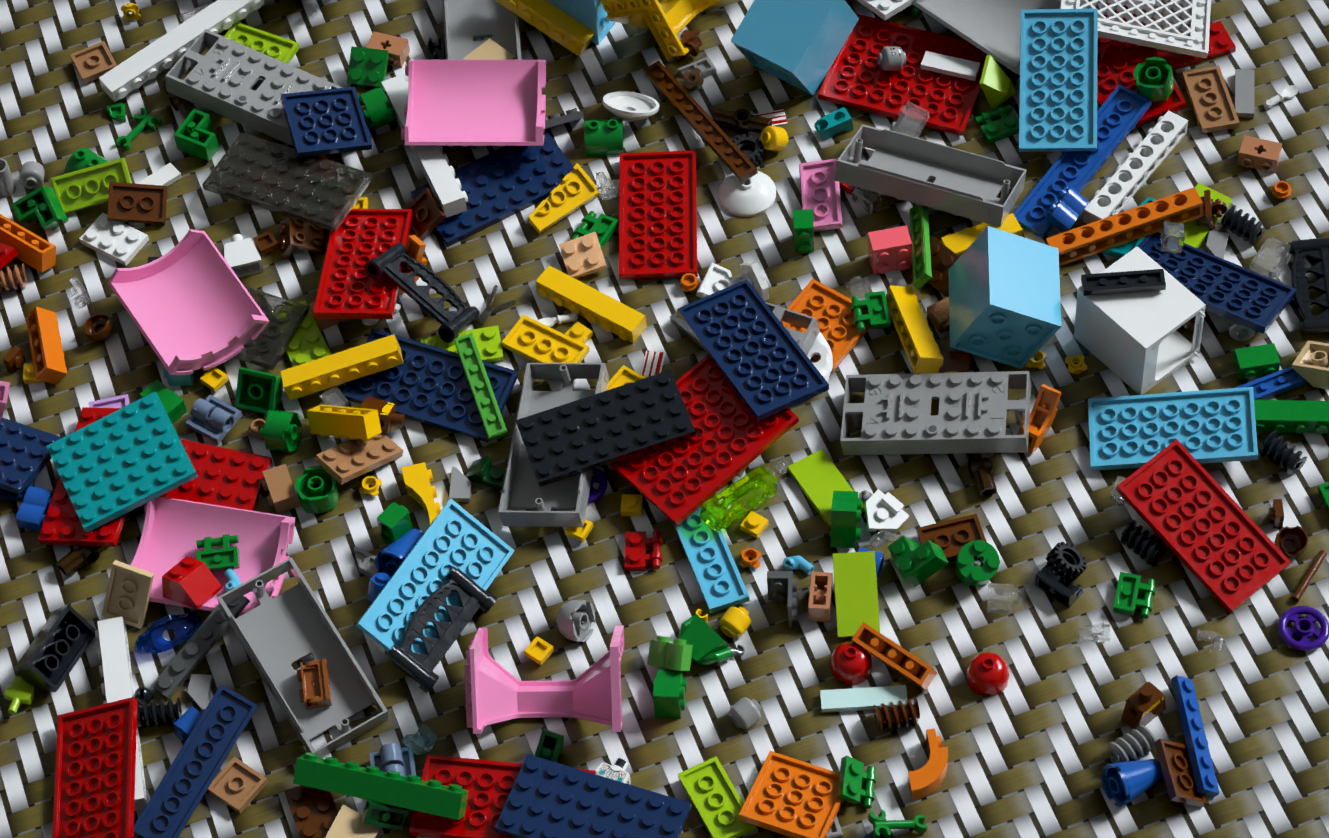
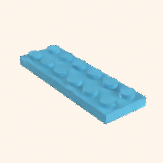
M707 500L678 526L673 523V526L711 614L748 602L750 598L709 500Z

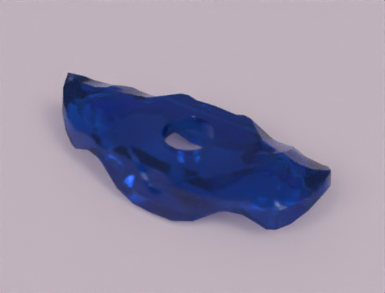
M191 612L162 617L137 638L135 651L138 654H155L180 646L191 638L202 625V619L197 614ZM168 629L175 632L174 639L170 641L163 638L164 631Z

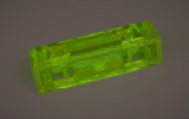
M761 465L703 503L699 517L715 532L722 528L726 529L737 518L741 519L752 508L756 509L764 500L774 497L777 493L779 480Z

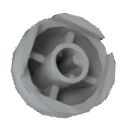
M570 600L563 604L556 615V623L560 634L568 640L579 642L587 641L592 635L594 629H590L591 622H595L593 605L590 602H586V600Z

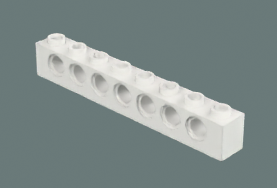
M1169 110L1164 116H1160L1156 126L1149 129L1143 141L1140 140L1133 153L1130 152L1125 162L1116 168L1114 175L1111 178H1107L1104 187L1096 191L1092 201L1082 211L1084 213L1083 222L1089 224L1118 214L1187 133L1188 120Z

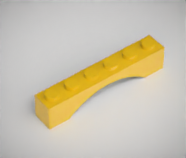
M425 462L401 467L407 495L423 507L431 524L441 511L439 502H434V498H437L435 486L430 485V482L434 481L431 469L427 470Z

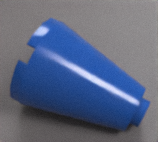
M410 529L381 550L375 557L378 571L382 570L392 577L424 533L419 529Z
M1156 759L1109 763L1102 768V770H1105V774L1101 775L1103 789L1109 799L1113 798L1117 802L1114 805L1119 807L1127 805L1163 779L1160 762Z

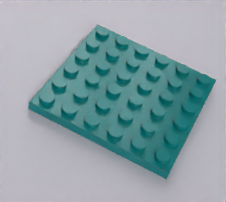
M156 391L46 446L86 533L198 477Z

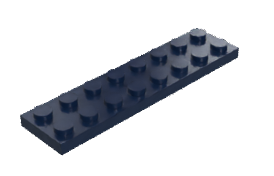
M222 684L219 686L136 821L134 834L141 838H178L258 705Z

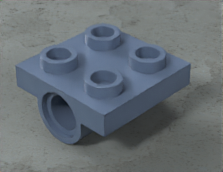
M209 394L205 400L199 398L195 401L191 409V417L185 423L187 428L219 444L243 415L240 410Z
M389 743L383 745L380 748V752L369 753L371 766L378 767L379 771L400 772V776L405 777L416 775L412 746L401 748L399 744Z

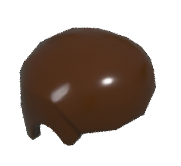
M95 314L86 320L83 330L90 340L98 342L107 339L111 335L113 323L107 314Z
M1286 526L1277 533L1275 545L1287 558L1299 557L1305 552L1308 545L1307 532L1300 526Z

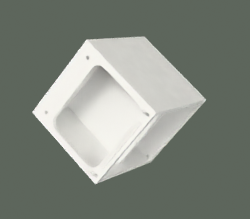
M1135 247L1101 273L1163 268L1139 247ZM1164 270L1166 290L1083 296L1082 286L1077 291L1074 338L1139 395L1145 394L1194 356L1200 357L1198 353L1200 352L1203 322L1206 316V304L1166 270ZM1196 316L1193 341L1190 343L1176 330Z

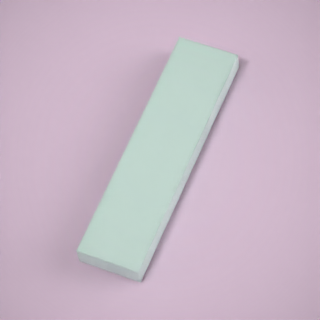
M906 685L820 690L821 712L873 710V705H876L877 709H879L881 703H884L888 709L889 702H892L896 707L899 700L905 706L907 699Z

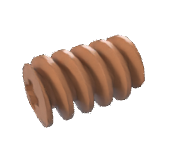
M22 263L20 270L17 265H14L13 271L10 270L9 266L6 267V272H3L2 269L0 270V293L3 292V286L6 291H10L11 285L15 290L18 289L19 284L22 288L26 287L27 274L24 263Z

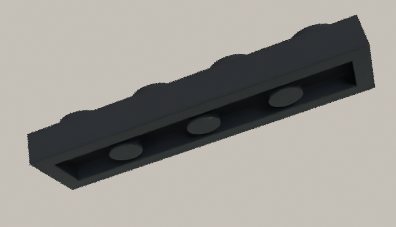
M1163 269L1081 275L1083 296L1166 290Z

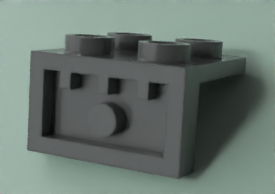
M767 571L768 600L777 602L788 600V629H793V621H797V579H793V571Z

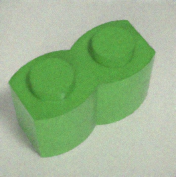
M657 635V639H650L647 664L678 671H690L693 645L686 644L687 640L675 638L674 641H670L668 636Z

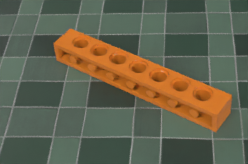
M1195 187L1054 235L1046 238L1047 245L1058 248L1059 266L1203 217L1205 216L1203 202Z

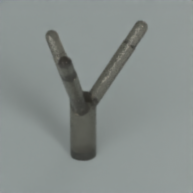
M497 285L493 287L492 293L487 295L486 307L476 321L481 326L484 325L491 313L516 303L513 300L491 308L498 288Z

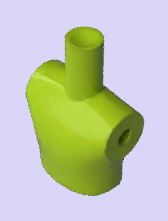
M20 676L14 677L12 684L6 687L4 699L12 701L8 709V713L12 715L16 714L20 703L31 705L34 697L33 691L35 686L28 684Z

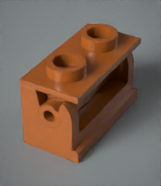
M326 658L306 662L305 667L300 662L301 669L297 670L298 682H302L303 689L299 690L300 702L305 703L306 709L332 706Z

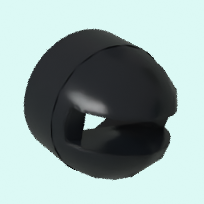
M139 687L135 691V699L138 700L139 705H142L143 701H146L147 704L152 701V693L147 687Z

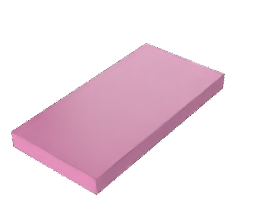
M837 159L799 164L802 210L813 209L814 232L843 228L840 183L834 180Z

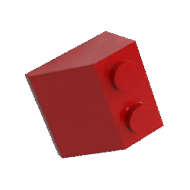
M188 556L162 576L163 597L194 609H199L222 589V585L204 562Z

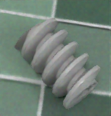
M1139 725L1136 729H1132L1129 734L1126 733L1122 735V738H1117L1115 742H1110L1108 744V753L1113 763L1128 762V757L1134 761L1137 759L1135 753L1143 756V749L1146 752H1150L1149 744L1155 748L1154 742L1157 740L1147 727Z

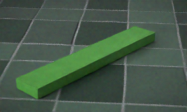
M915 204L910 209L913 284L916 288L920 289L932 278L928 207Z
M470 333L453 339L489 441L508 435L473 334Z

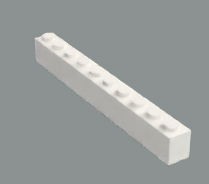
M264 0L215 1L99 77L102 89L114 102L123 99L128 93L140 88L149 79L155 78L157 74L170 68L183 56L205 29L219 34L225 29H229L237 21L244 19L254 10L261 8L265 4Z
M399 75L381 83L389 106L400 128L405 129L407 116H404V105H408V81H405L403 75ZM409 145L445 215L450 217L467 211V194L465 191H461L459 178L455 179V171L452 166L448 165L449 160L446 153L442 154V145Z
M123 617L97 621L98 630H95L97 642H100L97 654L99 660H102V665H99L101 678L104 677L101 689L103 696L106 695L107 700L103 701V704L131 697L135 698L127 629ZM138 723L134 811L144 809L148 803Z

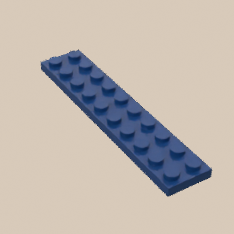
M1119 84L1097 111V151H1064L1013 213L1020 226L1043 239L1054 226L1046 220L1049 214L1046 211L1053 203L1056 204L1058 202V194L1063 189L1067 190L1070 187L1081 193L1152 106V101Z

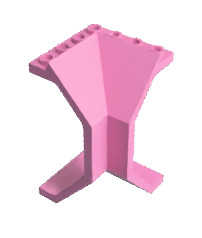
M624 625L615 626L610 650L574 680L520 681L489 655L488 629L479 628L477 633L473 635L469 650L466 651V662L464 664L467 728H473V734H482L484 727L487 725L515 718L574 717L612 726V732H621L620 662L624 650Z

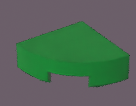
M125 104L106 106L108 115L113 120L126 122Z

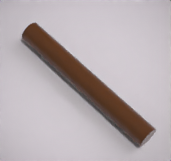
M1324 550L1319 551L1291 597L1293 601L1299 602L1327 556Z

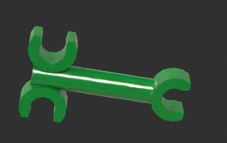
M141 108L142 116L134 115L135 121L139 124L127 136L119 137L116 140L117 146L120 147L124 144L125 151H128L131 148V141L147 125L152 131L156 130L154 123L162 125L161 118L159 116H152L148 114L146 109Z
M870 810L868 815V821L873 824V838H879V833H882L885 838H889L891 835L890 829H914L918 833H925L928 825L920 824L924 823V815H917L914 820L884 821L886 817L884 810H881L879 817L874 815L873 810Z

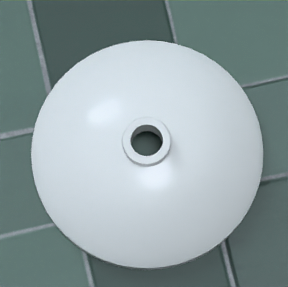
M618 91L608 93L603 97L605 108L615 116L628 122L651 117L659 111V103L654 98L644 94Z
M760 171L744 182H741L732 173L722 181L719 187V200L723 208L729 213L740 217L760 215L769 210L776 199L774 182L769 176Z

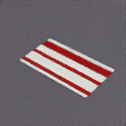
M784 109L752 114L772 119V126L787 124Z
M646 351L641 375L647 378L661 373L665 353Z

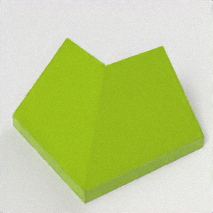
M987 55L980 86L991 109H995L1013 96L1016 91L1011 80L991 55Z

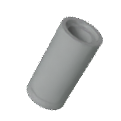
M0 158V196L9 197L15 193L16 186L7 161Z

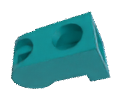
M845 107L825 115L814 124L815 129L823 140L830 139L842 131L850 132L854 130L852 118Z

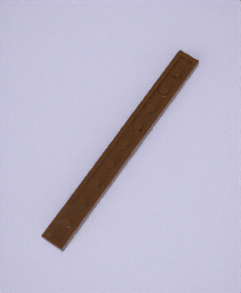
M660 61L643 69L644 75L741 182L758 174L757 168Z

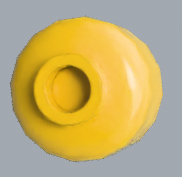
M777 126L765 127L760 135L761 144H763L766 150L782 151L788 144L786 130Z
M741 606L738 608L729 607L720 619L721 631L730 638L741 637L751 624L748 616L749 612Z

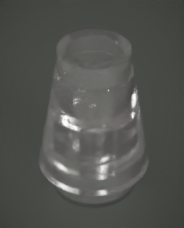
M1102 622L1079 627L1080 640L1098 643L1110 641V624Z

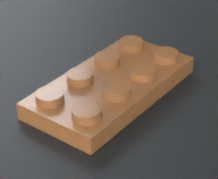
M1219 66L1182 72V80L1201 134L1239 128L1240 122Z
M380 433L370 441H362L359 438L345 441L317 454L315 462L342 485L402 457L403 449L386 434Z

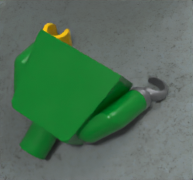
M698 609L696 615H693L681 624L678 637L679 639L687 640L686 644L693 645L691 661L694 659L701 666L730 659L735 654L741 656L745 653V649L741 645L737 647L742 652L736 648L729 647L707 624L708 614L702 616L701 609Z

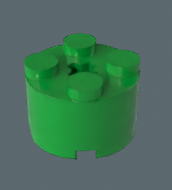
M1151 57L1135 67L1134 81L1136 92L1152 102L1168 100L1174 89L1172 67L1167 64V61L1162 58Z
M382 87L358 95L360 105H364V107H361L363 115L366 119H370L367 120L371 131L395 121Z
M277 410L267 411L265 426H262L260 429V436L264 438L266 450L292 452L298 449L302 438V433H299V427H302L299 413Z
M312 466L305 469L300 477L298 475L295 481V488L299 503L306 513L319 514L336 508L339 490L336 480L321 466Z
M983 540L971 541L965 544L955 560V573L961 582L969 586L979 587L986 585L993 579L999 568L1000 560L998 553L992 545ZM974 561H975V562L979 561V562L981 563L980 566H979V565L974 566V565H973Z

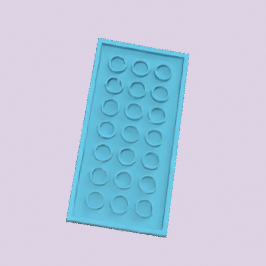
M1098 8L1021 10L1019 152L1097 151Z
M1253 387L1088 399L1091 471L1140 468L1176 439L1199 464L1258 460Z
M449 499L357 622L356 626L388 651L393 645L398 647L404 631L416 610L429 595L448 581L445 575L453 566L459 568L486 591L515 550L454 500ZM452 590L450 597L445 598L446 604L462 607L457 592ZM439 606L438 612L433 615L434 619L450 623L446 609L443 606ZM427 622V628H423L421 631L422 635L438 638L433 623ZM415 638V643L410 645V651L426 654L422 640Z

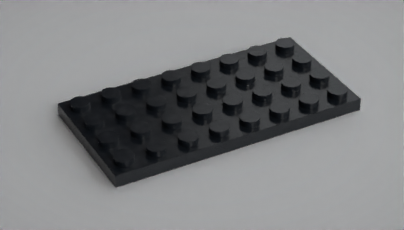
M671 370L516 420L539 487L696 436L695 429Z

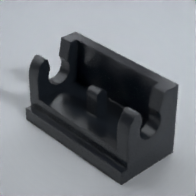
M444 35L438 36V43H433L432 38H429L427 60H446Z
M1046 564L1036 574L1035 586L1067 608H1070L1083 594L1082 586L1080 584L1074 586L1070 582H1066L1065 579L1061 580L1059 575L1056 577L1054 575L1055 572L1049 570L1051 566Z

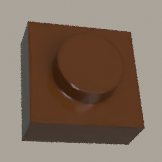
M270 230L253 238V242L262 256L279 248L278 242Z
M16 345L3 358L7 371L11 373L20 368L25 361L22 349Z
M1273 499L1272 508L1268 510L1269 520H1273L1274 528H1282L1284 511L1282 499Z

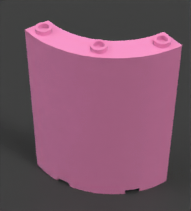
M410 59L408 64H405V75L409 76L408 105H404V116H407L405 129H401V139L405 140V145H544L543 132H545L546 95H542V88H545L546 60Z
M189 229L184 238L162 257L138 267L116 268L108 281V285L170 375L193 374L194 370L202 368L205 371L228 361L245 349L244 345L251 338L255 340L269 323L268 318L205 231Z
M159 496L144 505V513L146 515L139 546L135 548V557L131 566L154 573L149 601L192 608L163 597L162 576L186 556L197 560L196 551L205 550L204 548H197V540H203L204 537L210 536L218 538L225 534H230V536L238 535L239 543L231 544V547L237 546L239 548L240 568L233 570L240 579L241 584L290 558V556H286L288 544L293 542L295 517ZM223 545L213 546L212 549L223 548ZM226 570L212 572L222 585V589L199 608L200 610L213 611L218 605L217 597L226 593L225 584L228 583L224 575ZM286 572L264 584V589L271 599L279 595ZM252 591L244 595L250 602L238 616L260 605Z

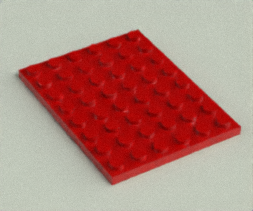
M855 13L859 20L830 67L819 90L818 99L963 136L982 90L980 80L988 54L965 40ZM898 46L906 53V64L901 70L884 71L881 65L877 63V55L881 53L883 47ZM929 51L981 63L976 80L972 81L921 69V62L925 52Z
M708 355L676 381L696 436L609 464L676 526L682 523L799 422L798 416L788 408L757 421Z

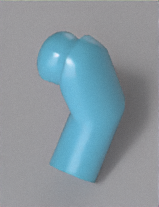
M229 568L224 572L228 583L225 584V592L230 591L232 587L236 588L241 585V581L233 568Z

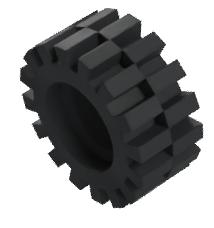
M743 134L742 138L739 135L737 140L735 138L732 140L741 151H753V153L745 156L756 168L759 166V163L763 162L764 147L757 136L753 138L752 134H749V137Z
M1065 542L1057 543L1046 557L1048 561L1047 566H1051L1049 570L1051 572L1054 571L1056 577L1059 575L1060 579H1065L1066 582L1070 580L1071 582L1075 581L1087 568V561L1084 560L1085 556L1080 554L1081 551H1077L1074 545L1071 547L1068 542L1066 544Z

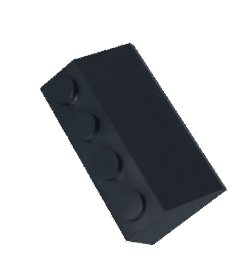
M67 604L53 612L13 670L28 684L55 693L95 637L96 629Z

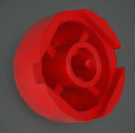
M853 641L838 645L833 650L830 658V670L833 677L837 681L838 679L843 681L846 685H858L865 682L873 669L870 652Z
M991 652L975 656L970 661L966 672L967 684L972 691L982 696L983 694L995 696L1002 693L1008 685L1010 676L1005 660Z

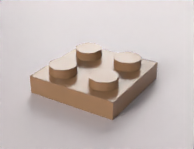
M104 41L70 54L71 60L84 84L98 79L117 66Z
M233 757L212 781L207 792L241 814L266 786L268 780L236 757Z

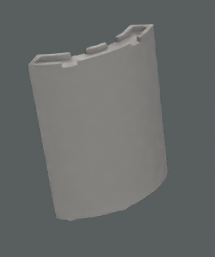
M913 0L911 3L986 54L991 55L992 58L1020 75L1021 10L1060 9V2L1057 0Z

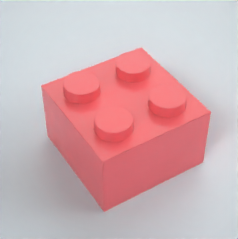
M907 225L868 232V258L873 275L910 268L912 265V242Z

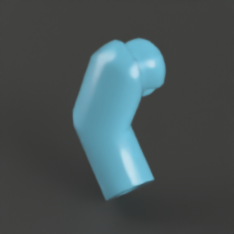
M791 556L783 560V566L787 570L801 569L810 575L815 569V566L801 556Z

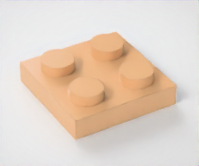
M596 232L559 244L569 276L578 279L607 268Z

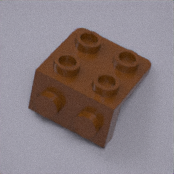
M288 214L284 222L280 223L278 234H280L279 249H281V258L289 259L296 248L319 254L325 253L324 223Z

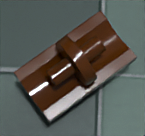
M695 28L692 32L686 29L681 33L680 41L684 48H688L689 52L686 55L674 56L676 62L679 63L690 54L694 57L700 54L699 47H701L702 42L699 38L700 31Z
M1205 190L1204 196L1200 197L1203 202L1205 216L1196 219L1198 226L1208 225L1209 229L1212 230L1216 229L1215 215L1218 218L1222 217V214L1227 211V204L1221 202L1220 199H1216L1214 202L1211 199L1210 190Z

